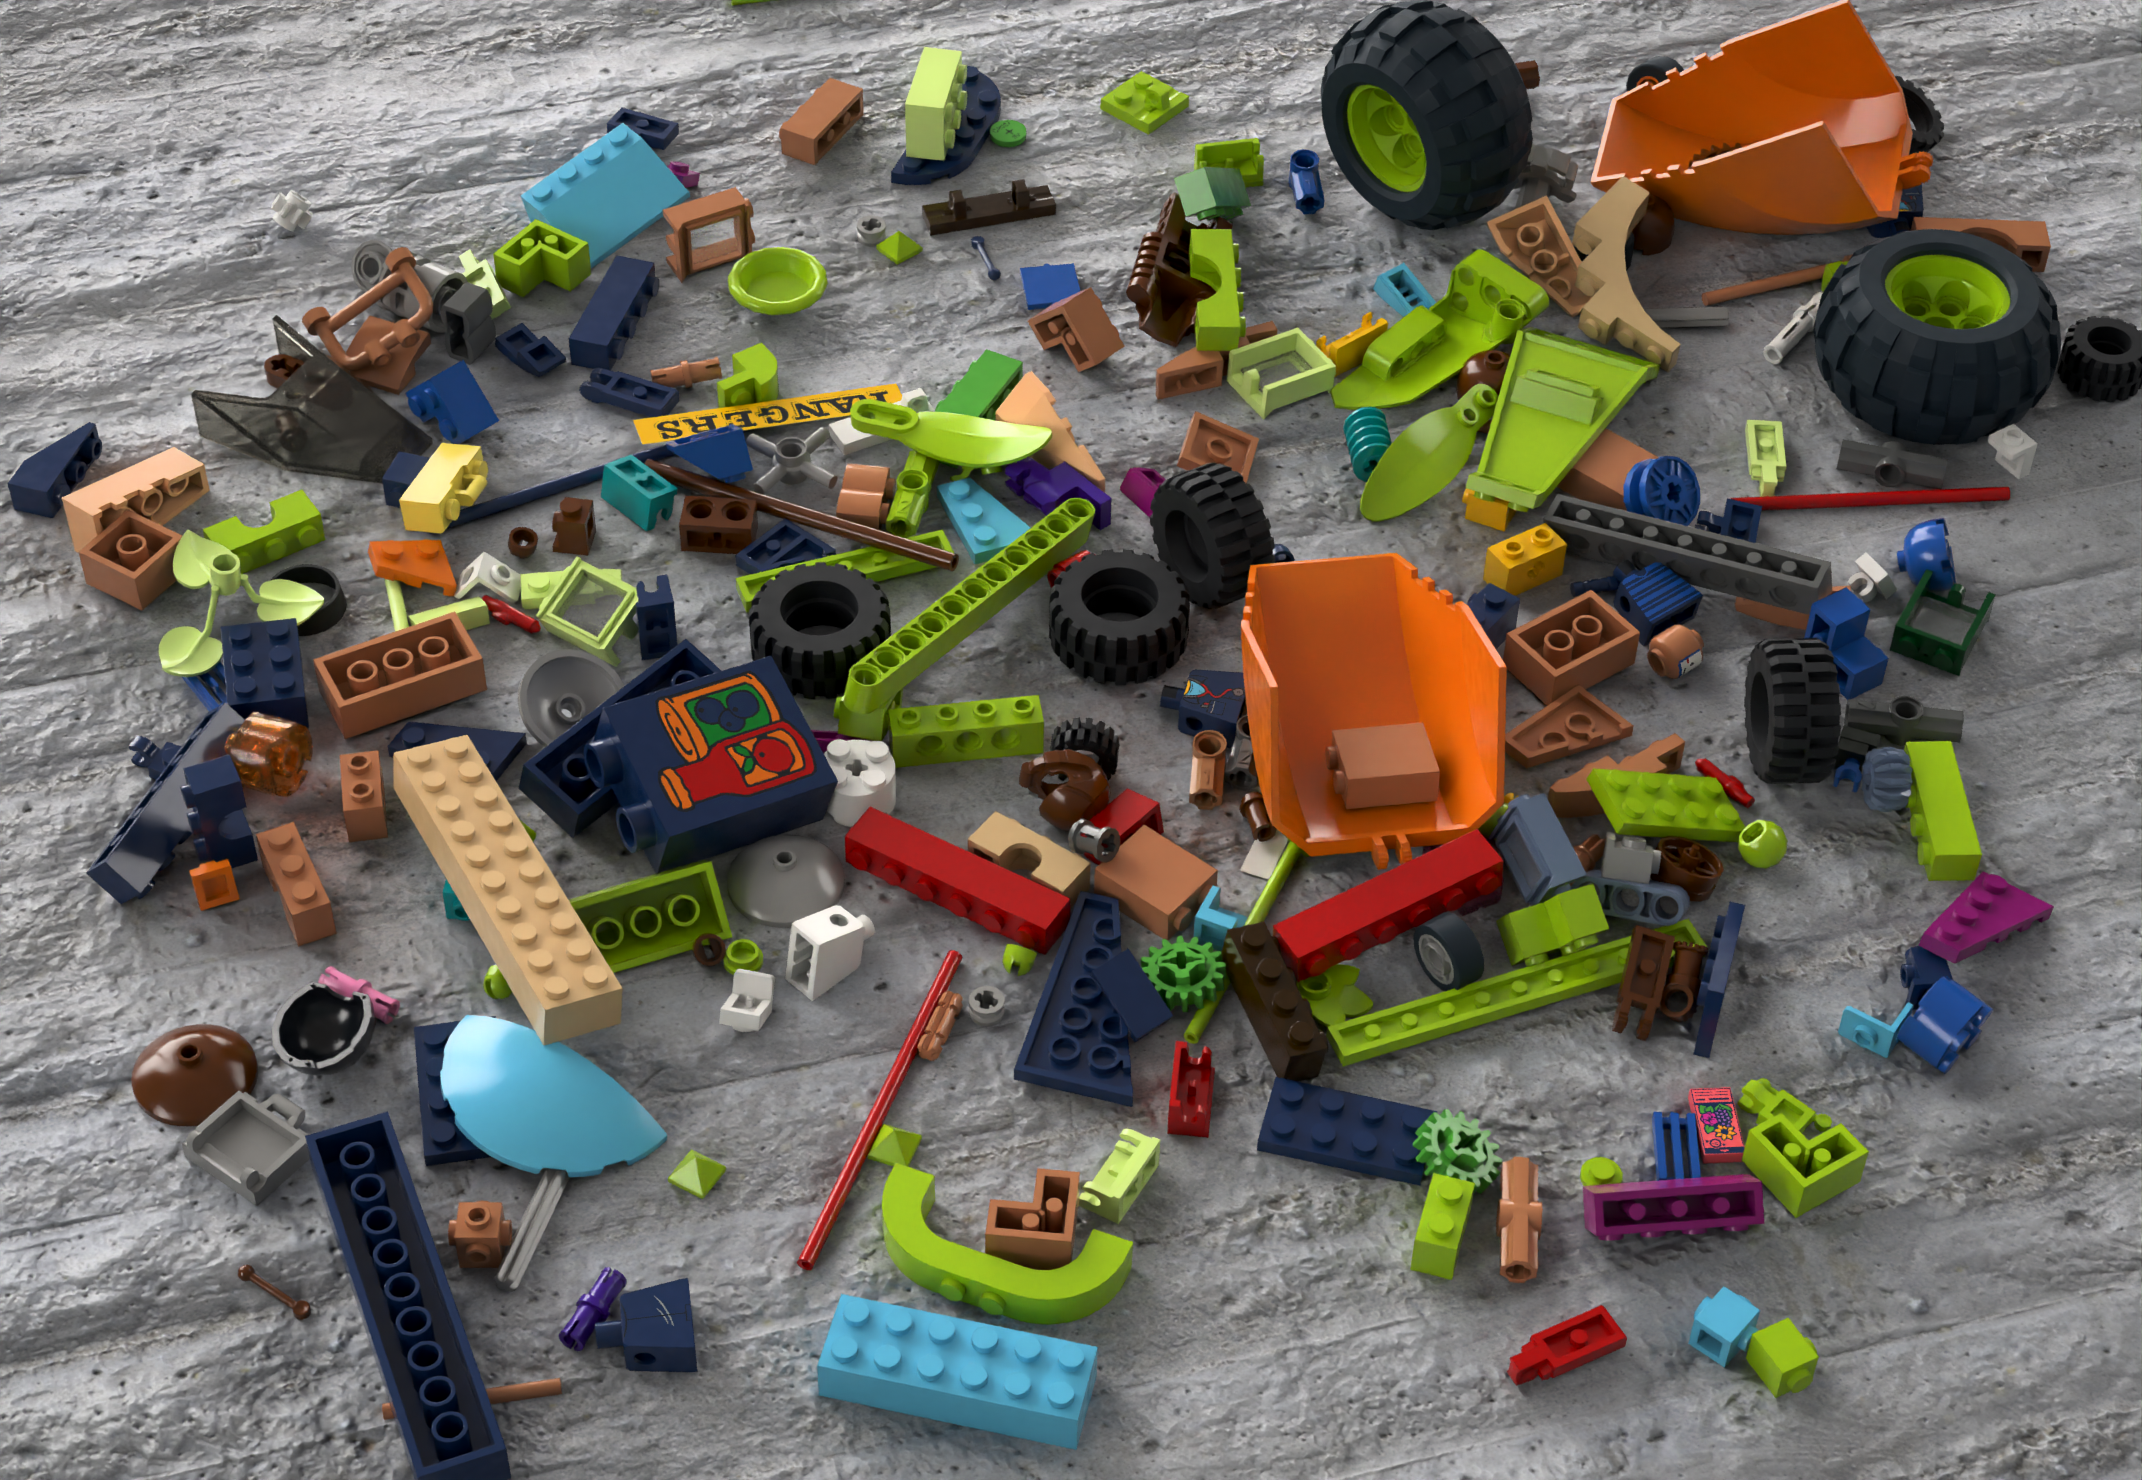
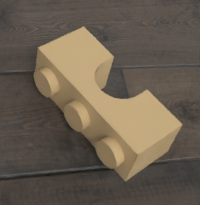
M997 811L968 838V852L1010 871L1017 869L1032 871L1031 881L1070 898V909L1075 905L1080 891L1087 892L1090 889L1091 862L1085 860L1081 855L1072 853L1059 846L1050 838L1041 836L1024 827L1017 820L1008 818Z

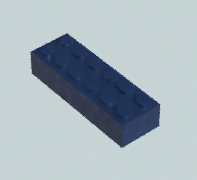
M687 639L683 640L524 763L518 789L572 838L576 837L619 802L611 785L598 788L593 783L584 760V746L586 743L594 741L603 708L722 670Z

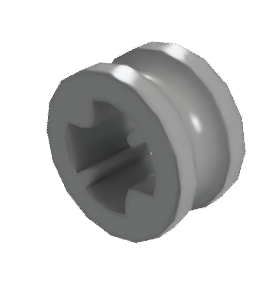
M869 215L858 220L857 240L859 243L868 247H874L886 239V222L884 219Z
M981 986L973 990L969 995L970 1019L975 1024L987 1027L1001 1022L1005 1013L1003 993L993 986ZM984 1003L993 1004V1006L989 1005V1009H983Z

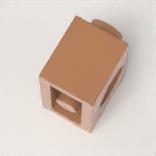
M379 750L340 755L343 813L349 843L388 838L385 787Z

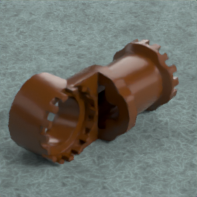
M1685 941L1674 942L1673 950L1675 955L1672 972L1666 977L1659 1006L1660 1010L1667 1017L1677 1022H1685L1697 1012L1696 1008L1698 1005L1696 1003L1702 982L1699 979L1703 956L1708 954L1707 947L1695 944L1693 947L1692 942H1690L1689 946H1687L1688 943ZM1675 992H1684L1688 996L1687 1007L1680 1012H1672L1668 1008V999Z

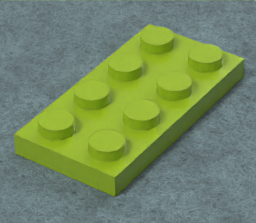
M1593 768L1586 779L1615 832L1619 835L1664 838L1677 836L1693 840L1739 842V835L1745 829V825L1740 819L1737 810L1731 804L1717 778Z

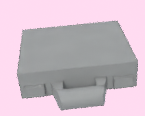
M238 1091L198 1125L195 1130L189 1133L186 1142L182 1143L184 1155L245 1199L258 1206L310 1159L305 1136L309 1134L298 1128L304 1121L305 1110L281 1094H274L268 1100L258 1104L257 1099L248 1093ZM275 1110L288 1120L285 1122L272 1112Z

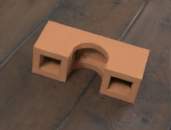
M294 822L256 834L262 866L273 891H278L280 894L286 920L298 947L337 934L330 900Z

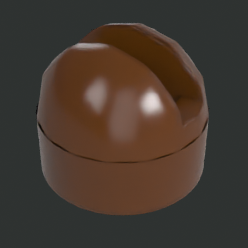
M514 528L510 532L508 539L510 553L521 559L529 558L537 548L538 536L530 528ZM523 540L528 542L526 546H521Z
M705 933L696 938L693 943L692 952L699 963L713 966L723 960L726 946L719 936ZM708 939L709 947L714 956L710 959H707L702 945V941Z

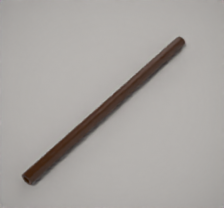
M647 459L644 463L672 485L711 497L757 500V511L782 519L786 518L791 522L949 571H954L958 565L959 556L956 553L658 461Z

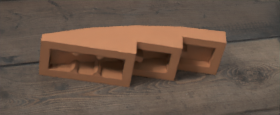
M1270 321L1247 327L1245 337H1239L1238 348L1277 335V328L1274 322ZM1195 347L1180 354L1157 369L1155 396L1159 400L1222 386V376L1227 375L1230 351H1197Z

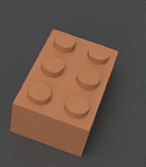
M1589 590L1508 632L1503 661L1507 666V670L1548 706L1577 685L1586 690L1635 663L1640 632L1594 591Z

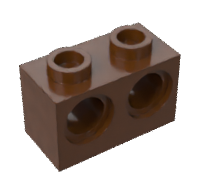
M685 495L679 522L681 551L722 554L739 553L756 540L758 530L757 500Z

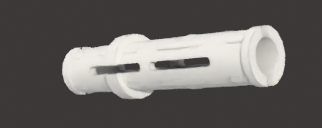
M1822 292L1815 293L1805 306L1799 307L1794 312L1793 319L1764 347L1763 355L1768 362L1772 364L1781 363L1783 358L1798 344L1805 334L1813 331Z

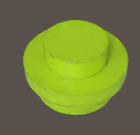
M736 940L726 950L723 958L724 967L732 975H734L737 969L758 972L763 966V953L757 944L751 940Z
M1595 1157L1587 1160L1582 1165L1580 1171V1180L1583 1186L1622 1183L1623 1173L1619 1165L1604 1157Z

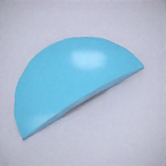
M466 1015L456 1026L444 1048L443 1066L440 1071L443 1100L449 1102L455 1113V1124L466 1138L486 1154L504 1164L534 1174H539L542 1168L566 1170L568 1177L594 1176L601 1174L605 1166L621 1161H626L628 1166L654 1152L667 1140V1133L657 1121L612 1077L591 1061L560 1042L544 1046L533 1029L503 1019Z

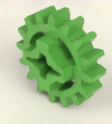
M1178 936L1176 943L1173 944L1163 939L1161 949L1151 946L1149 948V957H1141L1140 959L1141 968L1170 1011L1174 1009L1175 1005L1181 1006L1183 1013L1188 1012L1189 1005L1192 1004L1202 1009L1204 1008V999L1215 1002L1217 1000L1216 991H1224L1225 989L1224 979H1227L1226 964L1222 960L1221 951L1213 952V944L1211 942L1200 946L1198 937L1192 938L1190 943L1184 942L1182 936Z
M1444 1109L1440 1115L1433 1112L1416 1130L1415 1134L1418 1138L1413 1142V1147L1421 1150L1416 1157V1161L1426 1163L1428 1166L1424 1171L1426 1176L1436 1173L1475 1183L1474 1193L1477 1191L1480 1194L1500 1174L1497 1168L1501 1165L1502 1159L1494 1155L1500 1147L1496 1143H1489L1487 1139L1491 1134L1489 1130L1481 1131L1477 1128L1479 1120L1475 1118L1471 1122L1466 1121L1462 1111H1459L1453 1117L1449 1109Z

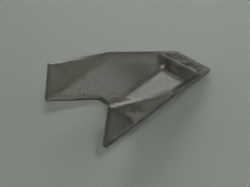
M278 315L272 319L279 354L289 355L305 363L272 395L265 398L201 390H195L191 393L199 435L201 437L284 471L383 484L382 478L399 451L421 456L433 444V440L429 435L366 383Z

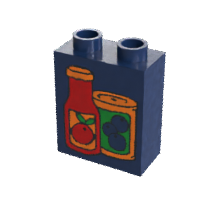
M772 656L604 707L594 741L586 743L584 746V760L591 780L598 788L611 785L622 806L617 809L616 822L624 845L631 853L644 850L655 874L701 861L752 844L761 839L821 821L825 816L838 783L832 768Z

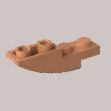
M1674 733L1663 740L1653 742L1647 749L1638 754L1624 758L1619 764L1608 755L1595 763H1588L1575 774L1565 779L1557 780L1549 789L1548 801L1557 818L1605 814L1586 780L1593 768L1670 774L1681 766L1685 741Z

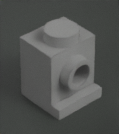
M1607 832L1601 876L1649 884L1651 873L1658 874L1661 851L1653 850V846L1646 845V840L1637 837L1626 836L1623 837L1622 842L1615 841V833Z

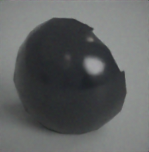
M310 982L292 994L277 1012L271 1029L273 1048L285 1064L308 1075H332L355 1065L367 1051L376 1025L374 1007L368 994L354 991L353 997H345L334 992L325 984Z

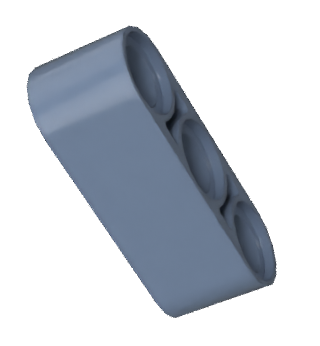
M1600 870L1586 872V877L1575 881L1571 887L1576 889L1582 887L1584 882H1593L1600 889L1599 901L1604 915L1663 926H1671L1677 923L1687 913L1690 906L1688 893L1678 885L1650 880L1649 884L1604 878L1601 876ZM1623 889H1631L1637 893L1639 897L1638 906H1629L1623 902L1621 897ZM1670 896L1674 898L1678 904V913L1669 914L1665 912L1660 905L1661 897Z

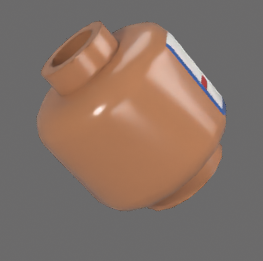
M1680 624L1673 625L1650 641L1647 653L1648 662L1658 675L1666 676L1670 679H1678L1700 665L1703 660L1702 648L1704 647V642L1696 630H1689Z

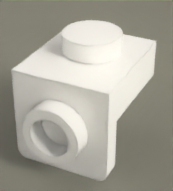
M2015 424L1989 435L1988 443L1997 450L1995 460L2017 479L2029 475L2038 443Z
M737 969L733 977L732 994L720 1009L719 1024L732 1026L734 1030L740 1032L759 1031L772 1012L775 977L770 974Z

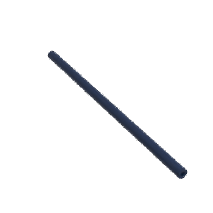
M662 444L632 455L642 463H645L647 459L659 461L676 454L668 450L666 444ZM610 462L461 509L458 519L456 521L452 520L447 529L603 479L604 465Z

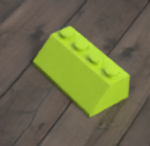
M707 860L697 861L569 899L613 973L692 950L696 938L705 933L715 934L722 940L732 938L712 862ZM708 939L702 941L703 946L709 945Z

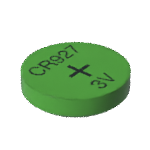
M1001 120L994 123L990 128L992 142L1001 147H1015L1026 140V127L1018 121Z

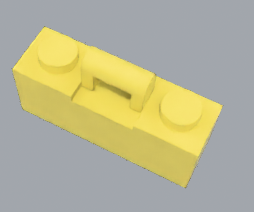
M440 444L399 499L405 530L441 534L447 529L452 520L456 521L458 519L461 506L470 507L474 504L487 486L488 465L483 460L481 446Z

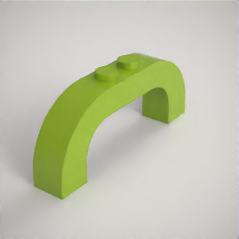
M895 1163L885 1183L882 1195L883 1238L889 1256L898 1269L910 1280L923 1288L941 1294L948 1300L962 1301L982 1308L989 1314L1003 1315L1026 1323L1043 1325L1068 1323L1087 1317L1108 1304L1120 1291L1132 1268L1133 1242L1096 1229L1092 1230L1082 1252L1075 1260L1061 1268L1052 1270L1027 1268L947 1241L934 1234L925 1224V1220L935 1202L934 1175Z

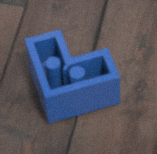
M464 360L405 392L411 411L417 417H420L423 423L436 416L439 421L440 432L452 444H460L499 421Z
M1846 587L1812 603L1804 638H1817L1828 645L1829 651L1832 652L1834 657L1833 663L1836 665L1838 673L1837 682L1839 683L1840 693L1848 700L1883 683L1889 658L1880 648L1876 647L1864 636L1871 609Z

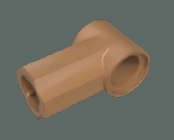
M1214 730L1199 732L1194 737L1192 745L1189 803L1203 810H1212L1214 807L1222 805L1227 742L1223 734Z

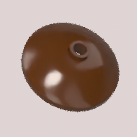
M189 1025L163 1034L143 1050L133 1067L132 1089L141 1109L155 1120L174 1126H198L236 1092H246L249 1095L252 1093L257 1082L258 1064L253 1048L237 1032L218 1025Z

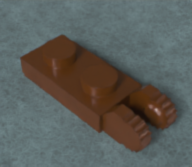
M1636 925L1633 929L1616 1000L1619 1004L1615 1012L1612 1031L1617 1033L1623 1032L1628 1023L1630 1006L1643 1010L1636 1028V1038L1643 1041L1647 1040L1654 1015L1660 1006L1675 941L1674 936Z

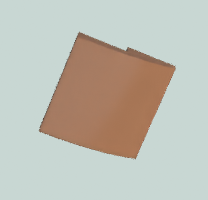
M369 316L355 335L346 354L349 357L358 356L364 351V347L369 341L382 339L389 334L395 323ZM417 330L420 335V340L417 344L404 348L399 343L390 349L389 352L392 355V360L384 367L376 368L372 363L355 371H349L340 367L338 376L399 395L416 375L414 364L431 344L430 333Z

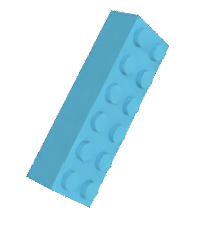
M841 1294L817 1365L819 1396L1077 1450L1097 1377L1098 1347Z

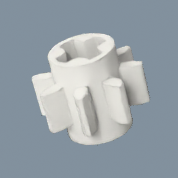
M290 190L287 196L279 193L271 205V209L276 211L272 217L273 220L292 232L297 226L305 229L313 217V213L308 211L311 202L293 190Z

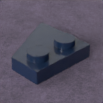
M785 518L735 555L736 566L751 575L836 555V549Z

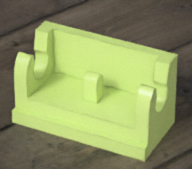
M1123 1129L1119 1136L1126 1141L1132 1142L1135 1146L1118 1140L1114 1151L1093 1181L1086 1182L1082 1188L1085 1192H1082L1079 1196L1078 1206L1117 1224L1120 1223L1159 1166L1160 1139L1147 1137L1132 1129Z

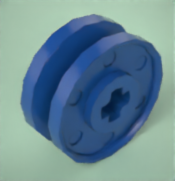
M1662 456L1657 459H1646L1635 464L1627 474L1623 486L1624 504L1627 511L1688 526L1696 517L1700 505V486L1692 468L1679 457Z

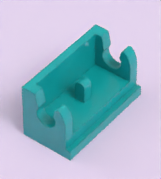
M632 454L604 465L601 498L647 532L655 528L656 516L661 509V517L666 521L669 520L673 511L674 496L677 495L678 488Z

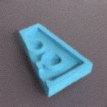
M970 477L937 486V498L974 564L989 561L1031 528Z

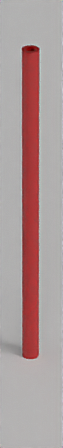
M1983 487L1739 497L1731 499L1762 506L1761 511L2008 501L2010 499V488Z

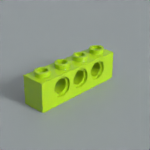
M1039 695L888 709L889 744L891 755L895 761V768L1044 753V719Z

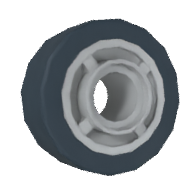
M1444 912L1416 927L1413 941L1417 959L1429 979L1442 991L1454 988L1459 990L1482 977L1484 957L1480 944L1472 930L1461 918L1455 914Z

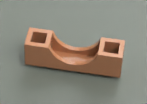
M1914 217L1911 231L1923 229L1953 230L1987 239L2020 257L2032 267L2033 272H2044L2051 248L2045 221Z

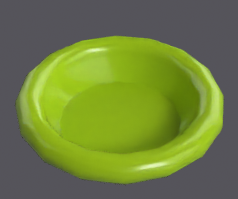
M788 247L763 248L748 253L733 265L728 275L729 292L741 306L753 312L767 315L793 314L807 309L823 296L828 285L826 269L816 257L802 250Z

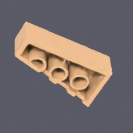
M175 447L62 497L74 549L79 553L83 547L127 510L163 526L209 492L210 489L203 463Z

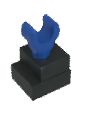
M1843 726L1839 739L1838 755L1835 757L1834 787H1838L1840 780L1849 779L1854 783L1852 792L1858 791L1862 780V764L1865 762V756L1868 751L1878 748L1881 735Z

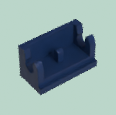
M667 574L657 576L656 585L658 590L655 592L645 591V585L642 581H639L636 586L638 597L636 612L642 661L661 658L678 645L674 600Z
M1129 948L1090 973L1093 981H1097L1131 1032L1130 1035L1134 1042L1139 1041L1166 1024L1173 1017V1014Z

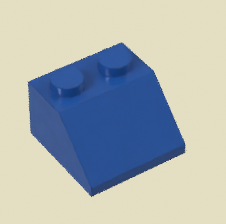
M734 424L666 442L668 450L712 476L725 480V483L745 479V472L753 470L743 429Z

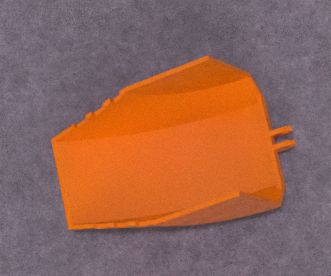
M1841 0L1730 39L1720 44L1722 52L1710 58L1705 52L1694 58L1696 65L1680 73L1676 67L1667 71V80L1653 87L1647 81L1612 99L1591 184L1593 187L1607 192L1622 176H1625L1650 192V194L1664 200L1671 208L1674 218L1707 227L1759 234H1821L1863 228L1897 219L1903 189H1909L1928 182L1931 176L1930 167L1933 164L1934 158L1927 151H1919V153L1909 155L1913 132L1903 89L1850 0ZM1723 143L1728 144L1730 147H1735L1736 143H1739L1742 147L1703 161L1693 162L1692 169H1688L1689 161L1693 160L1694 154L1700 155L1701 149L1710 151L1711 145L1721 149L1723 148Z
M1397 553L1250 565L1245 606L1243 608V620L1241 621L1243 676L1254 761L1262 797L1272 826L1311 857L1370 851L1372 860L1378 870L1387 869L1389 863L1387 850L1389 849L1395 850L1396 857L1402 865L1412 860L1411 847L1446 844L1479 829L1504 804L1507 666L1469 606L1462 601L1455 602L1454 605L1452 593L1446 589L1439 590L1438 593L1435 590V581L1430 577H1424L1422 580L1419 579L1418 568ZM1423 722L1440 770L1437 801L1346 809L1342 795L1336 794L1334 790V769L1328 770L1325 751L1326 747L1332 745V730Z

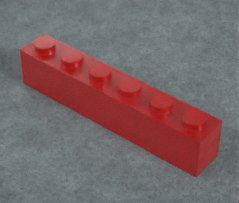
M871 806L845 835V860L854 868L871 873L885 880L890 885L903 888L924 901H930L948 909L956 916L965 917L980 924L990 932L999 933L1010 938L1025 948L1033 949L1046 955L1067 928L1070 920V898Z
M1476 829L1273 925V936L1279 942L1281 956L1286 966L1292 968L1296 981L1299 983L1311 976L1321 975L1328 968L1338 963L1352 960L1362 952L1380 943H1388L1397 935L1417 927L1444 912L1455 911L1464 903L1474 898L1494 892L1498 887L1502 886L1504 860L1481 832Z

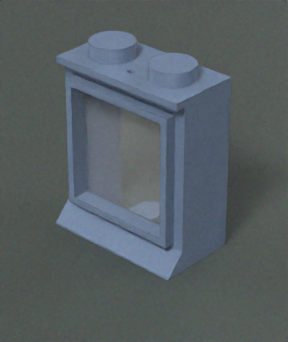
M1545 793L1531 798L1529 794H1524L1508 803V809L1504 815L1498 818V824L1489 838L1491 840L1497 839L1495 844L1526 904L1529 903L1531 906L1537 905L1559 893L1572 890L1569 883L1585 878L1587 873Z

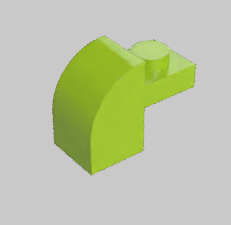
M761 342L733 354V376L717 382L718 407L723 408L777 400L779 394L777 360L766 346Z

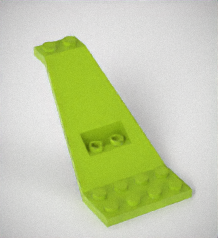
M1534 327L1518 330L1478 470L1469 474L1465 488L1475 491L1474 497L1485 501L1494 502L1495 498L1509 501V508L1522 512H1528L1529 508L1534 509L1541 506L1639 387L1646 383V381L1657 378L1661 365Z

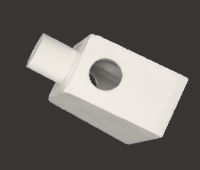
M835 905L793 922L785 979L811 1001L820 997L859 967L863 942L875 933V928L870 918L866 915H860L855 918L841 906Z

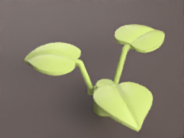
M186 530L174 553L173 573L180 584L190 589H200L210 583L212 586L206 626L202 633L194 627L182 626L173 628L163 636L159 644V658L162 670L174 676L194 677L207 673L218 665L223 656L222 643L209 636L212 632L219 594L224 596L232 595L240 586H243L250 599L254 603H259L257 615L262 622L296 618L297 626L304 623L323 606L324 598L307 586L284 579L264 582L259 589L260 595H257L249 584L248 575L241 574L240 560L237 555L217 542L202 538L194 532Z

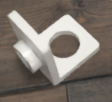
M483 552L462 571L454 595L457 599H461L472 587L480 582L511 603H515L521 591V575L506 564Z

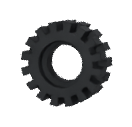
M1080 717L1073 718L1072 725L1066 720L1062 722L1061 727L1057 726L1054 729V734H1052L1050 751L1070 749L1094 753L1087 754L1086 756L1094 759L1101 766L1109 781L1111 774L1114 775L1116 772L1120 746L1118 735L1114 736V730L1111 727L1105 729V723L1099 721L1097 725L1092 724V718H1086V723H1081ZM1059 774L1058 778L1064 781L1067 776Z

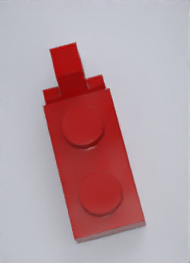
M1600 1305L1531 1335L1530 1341L1521 1347L1522 1353L1510 1357L1507 1373L1516 1386L1532 1381L1538 1375L1542 1381L1549 1378L1553 1379L1625 1347L1627 1336L1606 1308Z

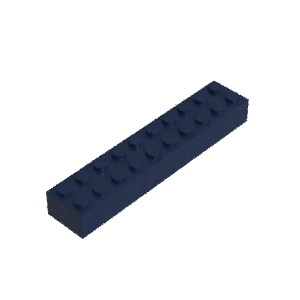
M388 1111L306 1135L305 1140L312 1170L414 1479H511L504 1440Z

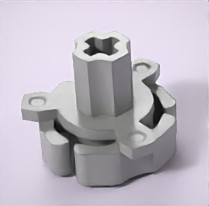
M1532 144L1527 165L1518 176L1519 182L1513 188H1521L1515 209L1546 195L1548 198L1549 196H1555L1567 203L1574 201L1577 194L1571 189L1577 175L1578 164L1571 162L1569 155L1557 149Z

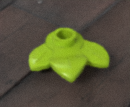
M1336 964L1319 976H1311L1299 983L1296 981V986L1302 998L1308 1000L1312 1009V1017L1318 1023L1328 1027L1344 1022L1346 1017L1362 1016L1373 1008L1374 1002L1364 992L1354 986L1359 977V968Z

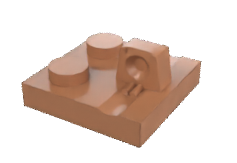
M1195 411L1187 430L1177 466L1188 471L1207 463L1223 464L1231 467L1233 471L1240 473L1243 476V481L1247 483L1259 438Z

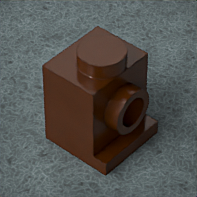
M565 497L560 502V511L554 512L552 522L553 532H557L552 546L553 552L589 555L596 534L593 500Z

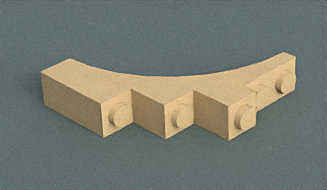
M1622 176L1575 225L1572 244L1580 252L1588 255L1578 267L1575 286L1585 295L1592 297L1581 309L1578 328L1589 338L1596 339L1604 345L1614 337L1624 347L1631 348L1645 357L1647 361L1660 364V368L1669 372L1676 365L1681 344L1664 332L1644 311L1632 290L1625 262V246L1632 230L1646 214L1650 192Z

